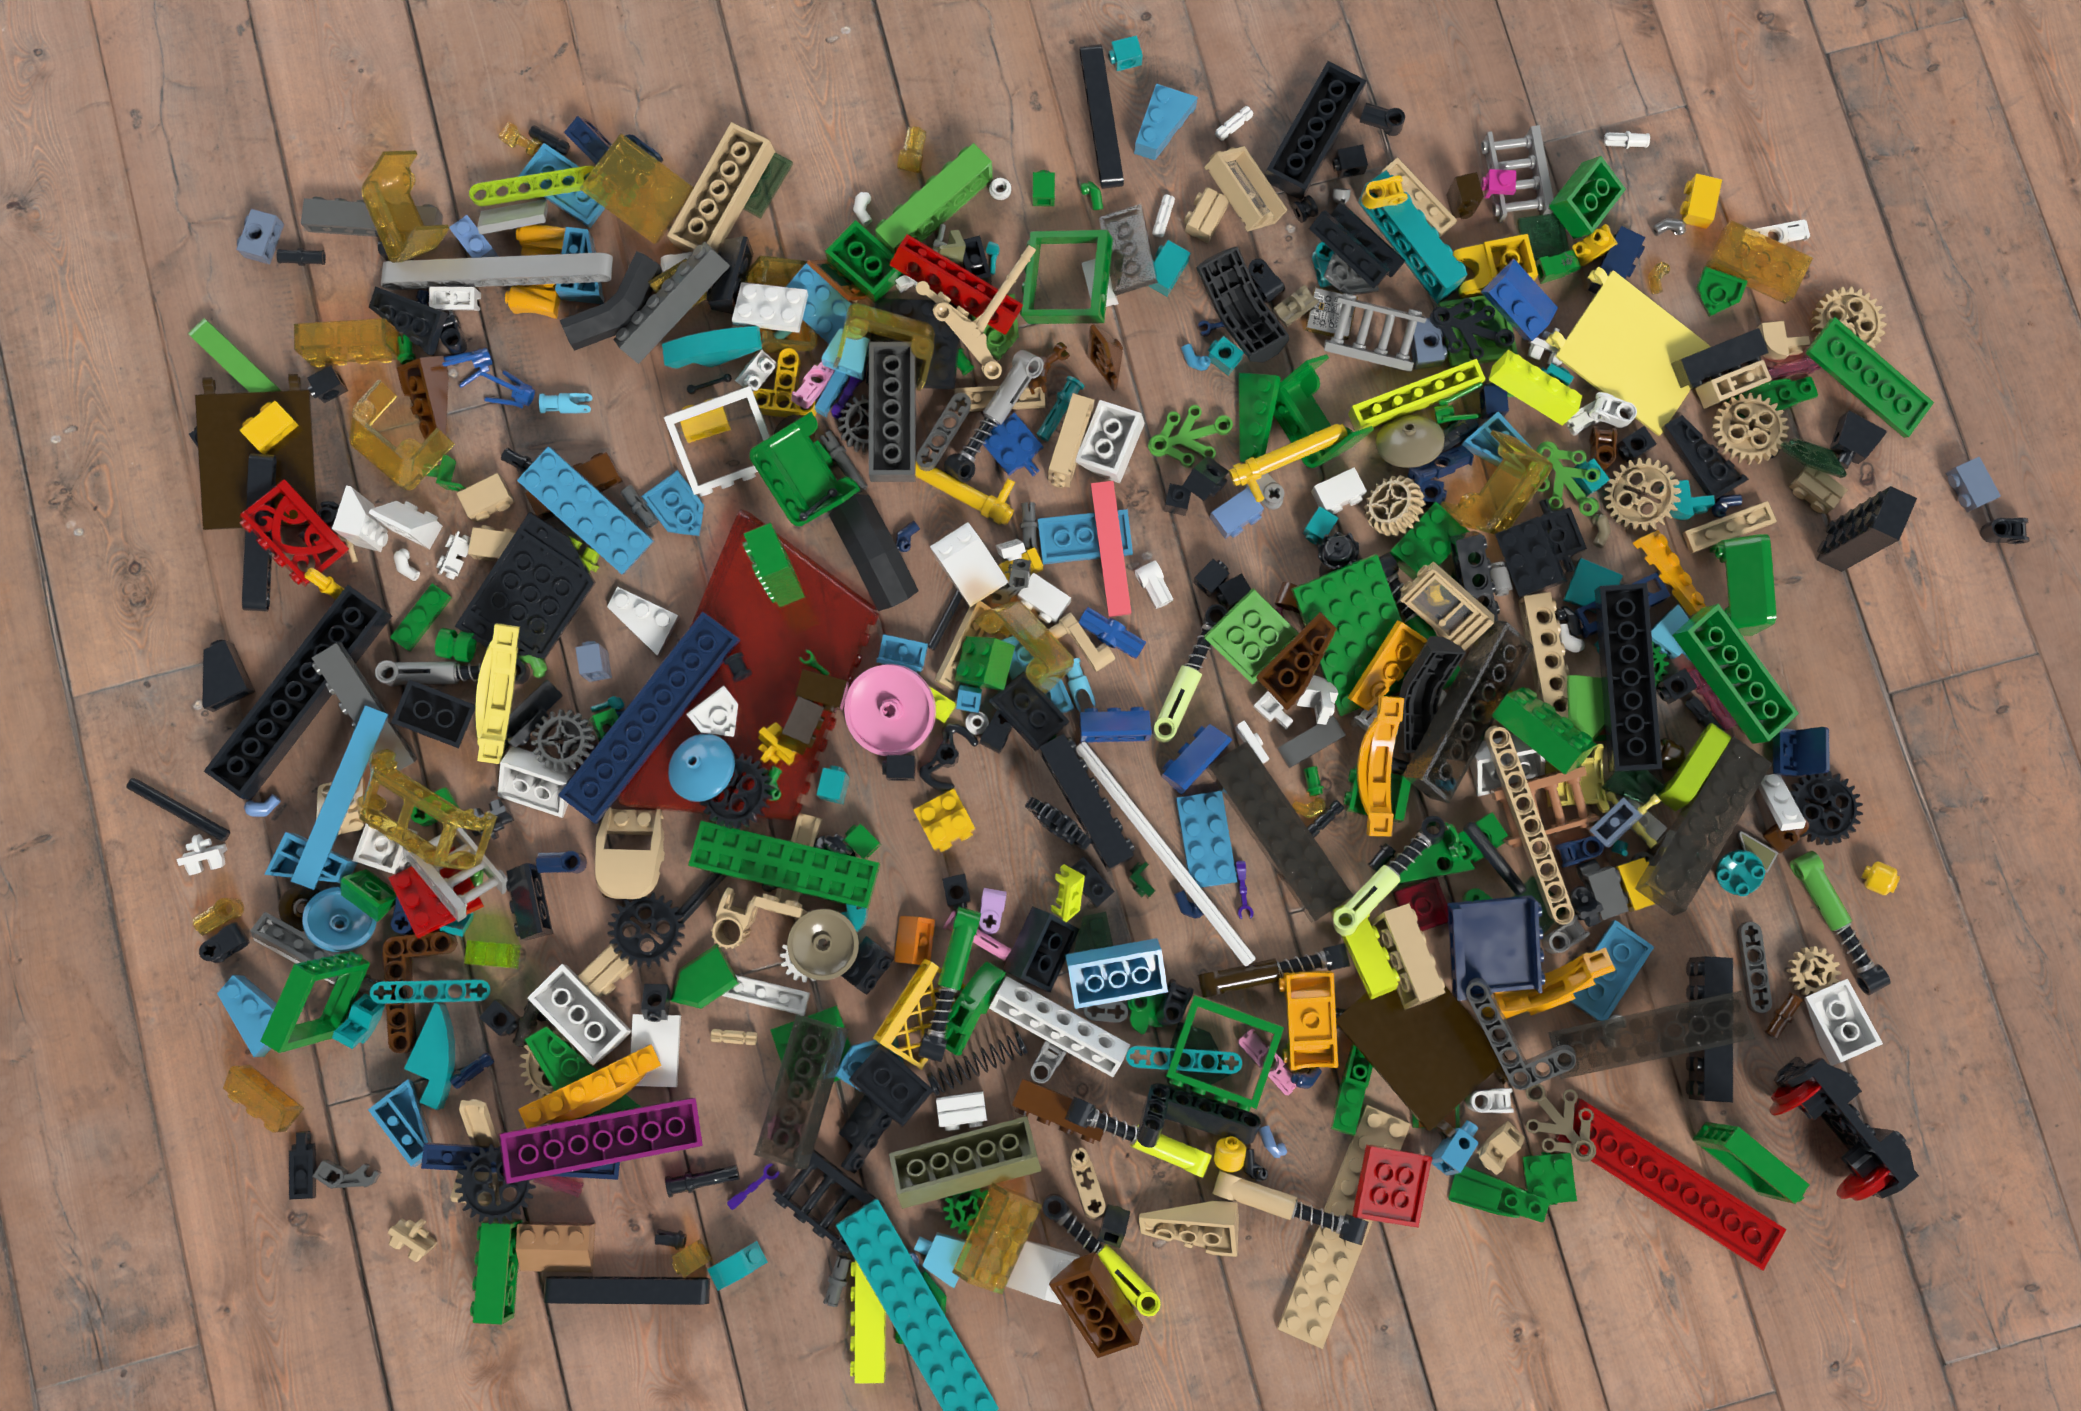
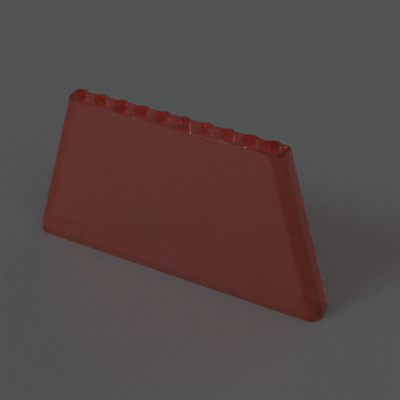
M740 509L691 626L700 614L704 612L738 637L740 642L729 656L742 652L744 655L743 660L747 668L751 669L752 675L739 682H734L732 679L734 676L729 666L723 662L621 792L619 804L636 809H661V811L705 814L703 811L707 807L700 805V802L684 799L674 791L669 781L668 769L674 752L684 741L695 735L708 734L701 733L687 713L721 687L725 686L738 703L734 737L718 734L712 735L723 739L738 757L743 753L747 755V759L749 756H752L756 759L755 762H762V768L765 767L770 770L773 765L782 770L781 775L777 779L781 797L775 801L766 800L770 808L763 807L762 811L765 816L757 814L756 817L793 821L794 816L798 817L803 804L800 802L803 795H807L810 790L811 782H809L811 774H815L818 770L820 761L817 759L820 752L824 753L828 745L827 734L829 731H833L837 719L834 718L836 712L832 713L823 710L821 716L825 719L820 730L815 729L813 735L817 737L812 748L807 747L804 755L796 753L794 761L790 765H787L781 758L776 764L771 759L765 763L761 760L764 753L758 749L763 744L758 739L759 731L763 727L767 729L774 723H777L784 730L797 701L795 694L802 669L821 674L812 666L807 667L801 662L800 657L804 661H808L811 658L806 650L811 651L819 665L830 673L828 676L848 681L850 688L854 676H852L854 667L858 668L862 660V655H860L862 647H867L871 634H868L871 625L875 626L879 617L877 608L777 532L776 534L790 559L805 597L782 607H779L777 602L772 603L759 579L756 577L752 568L753 563L742 544L746 541L744 533L766 524L752 513ZM735 771L733 772V775H732L731 780H732V779L734 778V776H735ZM754 780L748 784V790L754 787ZM724 792L718 796V802L724 799ZM743 801L737 807L738 812L744 807Z

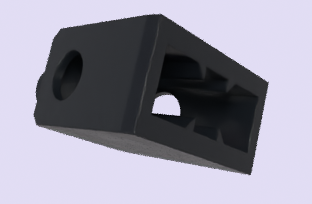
M1851 411L1846 412L1839 418L1830 446L1831 451L1839 455L1835 464L1842 469H1848L1851 462L1855 464L1861 463L1870 455L1887 431Z

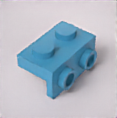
M883 634L879 657H877L876 662L881 663V665L897 664L910 668L916 673L917 671L921 672L924 669L929 643Z

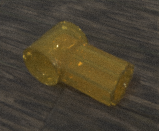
M913 126L908 128L904 147L899 152L897 169L920 173L923 162L922 152L927 135L926 131L920 127Z
M221 898L216 901L214 906L192 918V924L196 931L205 936L228 921L239 918L244 912V905L241 900L236 898ZM230 903L232 910L228 914L226 911V907Z

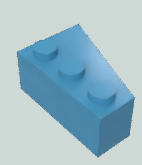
M1156 84L1135 143L1134 154L1156 160L1177 130L1183 126L1185 120L1194 112L1198 97Z
M566 227L561 254L596 253L594 239L588 229ZM601 282L556 284L555 291L561 300L600 305L605 303Z
M1499 412L1493 415L1461 445L1471 453L1522 481L1544 462L1538 453Z
M285 832L264 875L292 878L308 839L295 833ZM331 850L318 881L341 883V879L344 876L353 873L358 862L352 861Z
M232 975L217 995L253 1057H265L271 1048L260 1042L277 1003L244 975Z

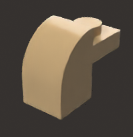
M1784 321L1761 323L1757 327L1761 331L1769 352L1762 356L1770 361L1782 362L1789 355L1794 356L1803 353V350L1810 345L1809 336L1787 338Z
M1507 1121L1495 1130L1477 1151L1480 1155L1479 1159L1488 1170L1497 1175L1503 1170L1507 1159L1521 1149L1525 1137Z

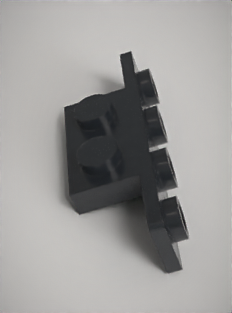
M545 680L509 715L504 751L510 745L514 748L518 745H524L530 739V734L535 729L539 730L535 725L537 723L543 725L544 722L541 718L543 716L548 718L547 711L563 697V694L549 680Z
M864 1095L838 1133L853 1145V1148L842 1162L841 1167L854 1174L863 1166L864 1160L870 1151L876 1147L879 1138L892 1122V1118L866 1095Z

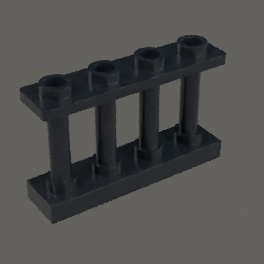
M1344 203L1338 204L1331 215L1326 210L1322 211L1309 227V230L1373 289L1381 283L1386 275L1393 277L1405 263L1404 258Z
M809 1146L802 1154L806 1158L804 1166L785 1191L782 1192L780 1189L774 1191L775 1202L784 1209L787 1207L795 1212L793 1216L800 1222L805 1224L807 1221L814 1227L812 1231L819 1237L824 1238L826 1236L832 1241L831 1246L838 1252L843 1253L845 1251L849 1253L850 1250L842 1236L840 1235L839 1237L829 1229V1226L850 1198L856 1197L860 1200L862 1208L875 1200L876 1197ZM818 1167L824 1172V1179L801 1207L791 1197L809 1173ZM837 1182L843 1187L841 1190L843 1193L820 1222L810 1212L829 1186ZM878 1199L881 1206L883 1207L885 1204Z

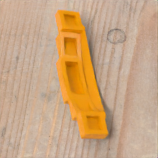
M1379 696L1377 717L1373 718V722L1368 727L1358 754V789L1362 804L1368 815L1366 834L1369 836L1392 837L1394 814L1391 811V765L1395 738L1400 721L1402 722L1404 698Z
M1605 947L1592 953H1585L1575 960L1545 973V985H1542V993H1538L1536 989L1495 992L1493 995L1506 1019L1529 1011L1532 1016L1576 999L1574 996L1575 992L1595 985L1594 978L1615 971V968ZM1484 1007L1482 1009V1013L1486 1017H1492L1495 1014L1491 1007Z
M652 1044L590 1075L519 1108L518 1111L526 1128L537 1127L543 1123L553 1124L586 1116L625 1095L643 1079L647 1072L660 1067L661 1063Z

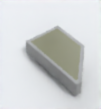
M1738 831L1737 838L1740 840L1742 850L1750 851L1758 856L1763 863L1765 873H1768L1778 852L1746 833Z

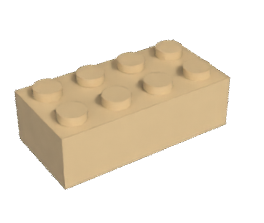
M1409 904L1385 911L1370 921L1371 926L1375 925L1379 932L1380 938L1378 941L1381 947L1385 946L1390 957L1388 963L1391 969L1395 968L1399 975L1400 981H1398L1397 992L1404 1009L1428 1002L1445 993L1444 981L1435 969V959L1427 949L1426 937L1420 931L1416 912L1411 909Z

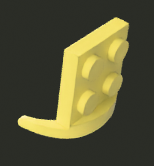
M1597 744L1593 750L1592 758H1586L1582 766H1585L1587 775L1581 777L1579 783L1585 804H1597L1598 809L1602 813H1608L1610 807L1606 798L1603 777L1604 746L1603 744ZM1545 761V774L1558 771L1551 763ZM1567 781L1558 783L1557 791L1561 805L1576 806L1570 784H1567ZM1546 790L1547 805L1552 807L1548 790Z

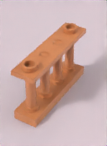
M1581 765L1566 775L1558 770L1526 779L1537 810L1538 806L1534 795L1536 790L1540 788L1548 790L1557 823L1544 827L1546 835L1576 826L1587 828L1593 826L1594 821L1600 820L1598 815L1594 813L1588 814L1579 781H1581V777L1587 775L1585 766ZM1565 781L1571 786L1579 817L1567 821L1557 791L1558 783ZM1518 782L1509 784V786L1514 787ZM1503 788L1491 789L1492 799L1503 803L1512 835L1504 838V843L1512 845V847L1523 846Z

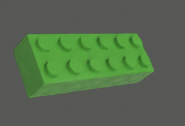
M974 143L969 147H964L954 161L947 162L937 176H931L920 191H914L904 205L900 204L897 206L887 220L883 219L878 223L875 229L876 238L894 254L906 234L922 243L941 224L946 222L993 180L992 161Z

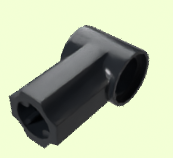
M1366 103L1360 123L1383 129L1389 136H1396L1403 129L1405 113L1399 108L1389 110ZM1395 120L1398 124H1393L1390 121Z

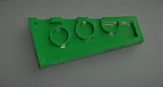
M1239 373V441L1241 463H1245V460L1249 458H1258L1266 454L1281 377L1277 375Z

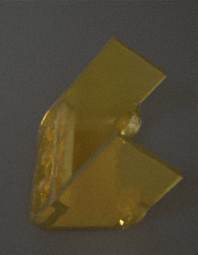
M416 150L383 151L362 185L364 202L386 254L392 263L404 262L437 248L450 229L448 225H423L410 194L416 182L415 175L410 169L411 164L418 155Z
M852 304L845 315L833 367L837 368L840 363L846 338L860 340L866 335L867 331L899 341L911 342V352L913 355L923 359L916 388L917 391H921L927 380L934 350L935 332L933 327L926 322L867 305Z
M378 379L353 407L349 442L353 448L404 490H412L455 444L438 428L422 444L415 439L408 438L402 441L397 448L378 433L371 425L397 398Z
M1493 430L1490 434L1500 443L1498 454L1504 458L1480 493L1470 492L1463 495L1458 505L1443 501L1441 506L1461 526L1495 535L1513 525L1550 474L1553 465L1546 457L1517 438Z

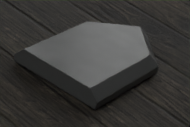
M1332 254L1324 278L1338 290L1352 295L1379 291L1378 286L1373 289L1337 254Z

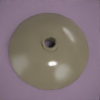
M1404 415L1382 426L1376 437V449L1381 458L1392 465L1406 468L1418 467L1433 461L1439 456L1444 447V433L1435 421L1427 417Z
M816 909L804 914L792 926L787 940L788 955L794 967L804 976L814 980H830L844 974L854 963L859 948L858 935L851 921L843 914L830 909ZM826 939L827 944L821 947L818 945V941Z

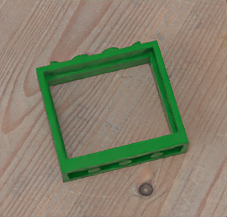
M1108 230L1031 231L1027 247L1030 245L1036 251L1031 257V261L1024 268L1026 278L1025 282L1022 283V293L1024 295L1023 303H1021L1023 307L1020 310L1022 318L1028 324L1104 323L1113 238ZM1097 243L1090 309L1034 310L1041 244Z
M350 951L294 964L260 1042L274 1051L282 1053L332 1039L334 1031L345 1022L370 966V962L363 959L362 954H355ZM339 976L321 1017L296 1024L314 982Z
M1193 995L1175 1046L1169 1070H1167L1165 1076L1170 1078L1169 1083L1180 1087L1184 1083L1193 1086L1191 1091L1205 1095L1206 1091L1215 1094L1214 1099L1224 1103H1228V1100L1238 1102L1236 1107L1250 1112L1251 1108L1257 1109L1284 1027ZM1198 1007L1273 1034L1252 1099L1176 1072Z
M1705 1122L1692 1139V1141L1758 1195L1796 1204L1805 1198L1803 1195L1810 1184L1740 1127Z

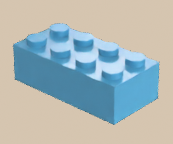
M1158 938L1065 955L1075 1009L1168 992L1162 950Z

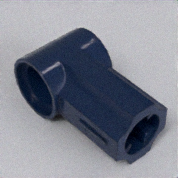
M574 851L538 853L536 858L538 873L578 874L583 872L587 866L585 856ZM576 856L578 860L577 865L571 868L570 860Z

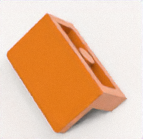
M913 916L899 917L894 962L921 965L924 959L931 960L935 919Z

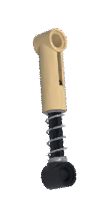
M1220 1170L1212 1193L1287 1220L1297 1217L1300 1221L1310 1222L1311 1225L1313 1223L1320 1225L1321 1228L1325 1227L1331 1229L1332 1232H1336L1339 1238L1358 1245H1362L1369 1223L1366 1220L1349 1214L1336 1216L1333 1212H1324L1322 1208L1320 1210L1315 1209L1312 1205L1307 1206L1302 1204L1301 1201L1298 1202L1295 1196Z

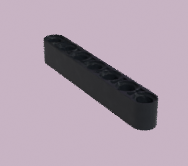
M1102 44L1079 47L1101 189L1124 186L1123 170Z
M253 453L249 455L246 509L276 487L277 462L275 455ZM275 497L265 505L275 508ZM262 510L255 514L254 519L258 525L265 526L267 521L261 517L269 516L273 519L274 514ZM245 530L242 609L244 611L268 612L270 606L272 552L269 549L264 550L256 541L258 537L253 531L248 533ZM271 530L270 532H266L265 534L272 540Z
M548 1276L545 1277L544 1303L704 1305L709 1304L710 1278Z

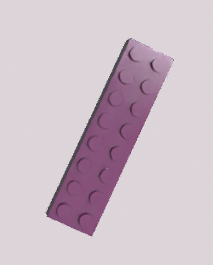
M696 1098L499 1133L506 1184L703 1146Z

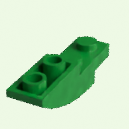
M986 961L973 975L951 1008L952 1011L949 1012V1022L946 1024L947 1032L945 1033V1039H947L945 1049L956 1056H961L980 1015L987 1013L1006 974L1005 971Z
M1353 1043L1334 1105L1335 1112L1330 1128L1352 1136L1356 1133L1365 1091L1368 1088L1373 1068Z

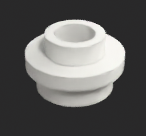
M1004 178L993 180L989 187L990 194L997 200L1008 198L1011 194L1009 181ZM1001 187L1004 191L997 192V188Z
M972 712L966 719V727L972 734L979 735L984 733L989 725L987 716L982 712ZM980 719L982 723L976 727L973 725V721Z

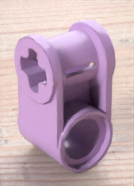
M988 888L983 890L979 926L985 934L992 935L999 930L1002 912H1004L1006 891ZM988 918H993V922L996 925L993 924L991 928H987L986 923L983 922L988 921Z

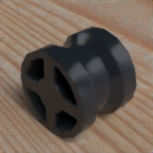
M1310 195L1305 196L1301 202L1296 201L1292 203L1293 212L1300 223L1307 221V218L1310 216L1315 217L1318 215L1317 205Z

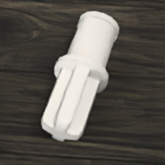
M1626 131L1625 133H1606L1604 137V144L1606 146H1623L1625 149L1629 147L1647 148L1650 143L1649 133L1638 134Z

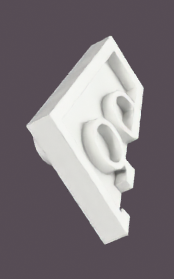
M619 587L616 588L607 606L658 657H660L680 618L678 615Z

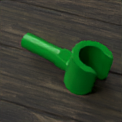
M806 650L811 658L808 661H804L800 657L801 662L805 666H812L821 674L828 676L830 673L819 665L811 651Z

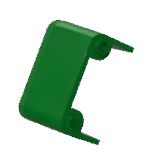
M1327 354L1306 360L1280 382L1274 416L1291 443L1331 426L1312 396L1320 387V379L1315 370L1329 359ZM1370 426L1353 432L1350 428L1345 427L1348 436L1344 437L1341 442L1303 457L1301 460L1309 468L1318 467L1352 448L1371 433L1374 428Z
M1756 534L1726 539L1712 546L1710 553H1715L1716 558L1721 563H1725L1729 606L1725 608L1724 612L1742 636H1753L1774 625L1777 611L1769 535Z

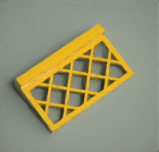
M927 959L923 960L873 1037L877 1042L921 1070L928 1059L921 1057L919 1062L912 1058L911 1049L920 1047L921 1042L910 1045L908 1033L920 1030L922 1040L925 1033L924 1029L931 1027L932 1024H923L921 1013L936 1010L937 1005L934 993L939 992V989L942 988H933L932 982L936 974H940L942 969ZM962 983L961 988L964 989L966 985ZM930 994L932 1006L920 1008L919 1000L921 997ZM917 1014L919 1026L907 1028L906 1020L908 1017ZM904 1034L906 1046L896 1048L891 1045L896 1036Z

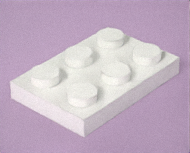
M741 282L732 317L733 325L757 326L764 329L799 333L808 292L805 289Z

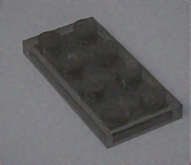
M1135 205L1099 217L1101 230H1108L1113 238L1110 278L1115 296L1158 283L1142 205Z

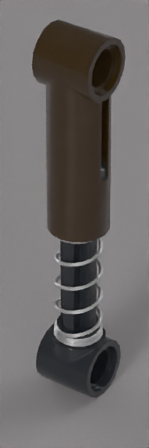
M1343 943L1325 947L1322 951L1315 952L1314 955L1310 956L1307 954L1301 958L1295 956L1292 960L1284 959L1282 962L1276 961L1274 958L1255 962L1248 966L1243 965L1197 976L1202 998L1279 982V978L1283 977V973L1306 972L1312 969L1316 971L1317 968L1331 971L1349 967L1350 962L1346 945Z

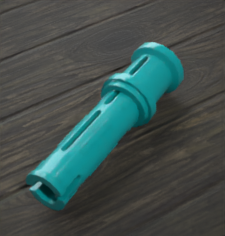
M1067 376L1065 386L1056 395L1057 401L1036 433L1040 439L1046 442L1049 441L1067 411L1072 394H1078L1085 387L1082 382L1072 376Z

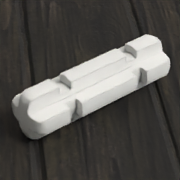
M1248 106L1243 107L1240 113H1236L1224 123V126L1221 125L1216 129V136L1221 141L1225 140L1229 133L1232 134L1244 124V121L1252 118L1253 111Z
M1167 194L1163 196L1152 232L1156 237L1162 238L1164 236L1175 200L1173 196Z

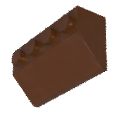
M1096 1252L1074 1259L1050 1281L1049 1286L1097 1358L1139 1344L1143 1324Z

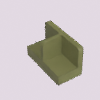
M951 230L948 244L932 249L957 265L962 266L966 244L959 230Z

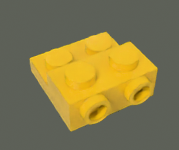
M955 789L913 809L934 851L939 849L940 852H943L953 846L951 842L959 838L961 841H964L973 836L972 831L976 830Z

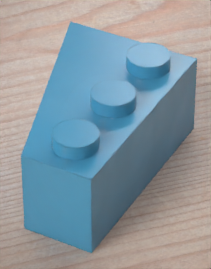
M407 1079L369 1108L368 1111L411 1167H417L422 1163L424 1142L432 1143L414 1083L412 1080Z

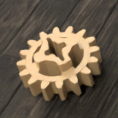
M1812 946L1810 949L1807 947L1801 948V953H1793L1796 960L1788 961L1789 964L1793 965L1791 969H1787L1788 973H1792V977L1788 981H1795L1796 984L1793 989H1802L1801 995H1808L1809 993L1811 995L1840 982L1835 978L1836 975H1841V972L1835 969L1840 964L1839 962H1832L1834 954L1826 955L1827 949L1822 948L1818 950L1817 946ZM1804 980L1808 981L1810 983V986H1808L1804 982Z

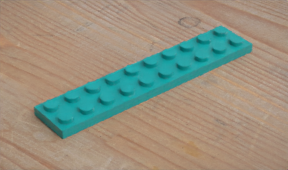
M876 1198L837 1223L835 1226L943 1411H997L999 1408L878 1199Z

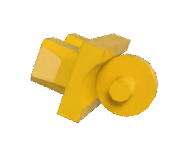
M1605 224L1582 241L1577 242L1572 248L1581 266H1586L1597 257L1604 256L1610 248L1618 243L1611 234L1609 226Z
M777 723L772 724L767 729L763 727L759 731L758 739L763 744L758 749L764 753L761 760L765 763L771 759L776 764L781 758L787 765H790L794 761L797 752L777 744L783 732L782 727Z

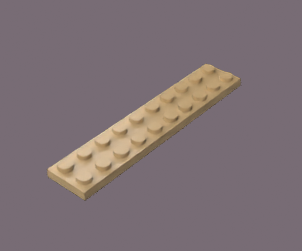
M1365 1104L1356 1133L1352 1137L1323 1211L1327 1213L1333 1212L1336 1216L1352 1215L1366 1144L1401 1150L1411 1124ZM1366 1220L1369 1223L1362 1245L1339 1238V1235L1336 1232H1332L1331 1229L1321 1228L1320 1225L1317 1226L1277 1327L1278 1330L1323 1349L1373 1222L1372 1220Z

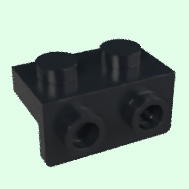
M866 936L859 945L854 963L840 976L867 995L876 986L877 981L890 967L895 957Z

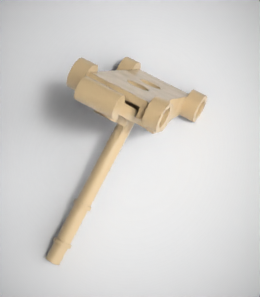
M1030 245L1020 255V259L1009 275L1006 276L1007 278L983 314L974 321L967 318L969 313L959 305L956 309L949 304L951 299L942 292H939L937 295L930 290L927 282L920 281L916 285L918 294L927 295L936 302L933 307L935 317L939 321H945L982 364V372L988 379H997L1001 375L1002 369L989 352L986 345L987 336L983 332L1012 285L1017 282V278L1027 263L1031 261L1030 259L1036 249Z

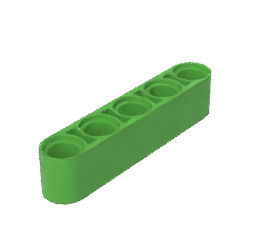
M205 318L188 332L206 352L249 392L281 391Z

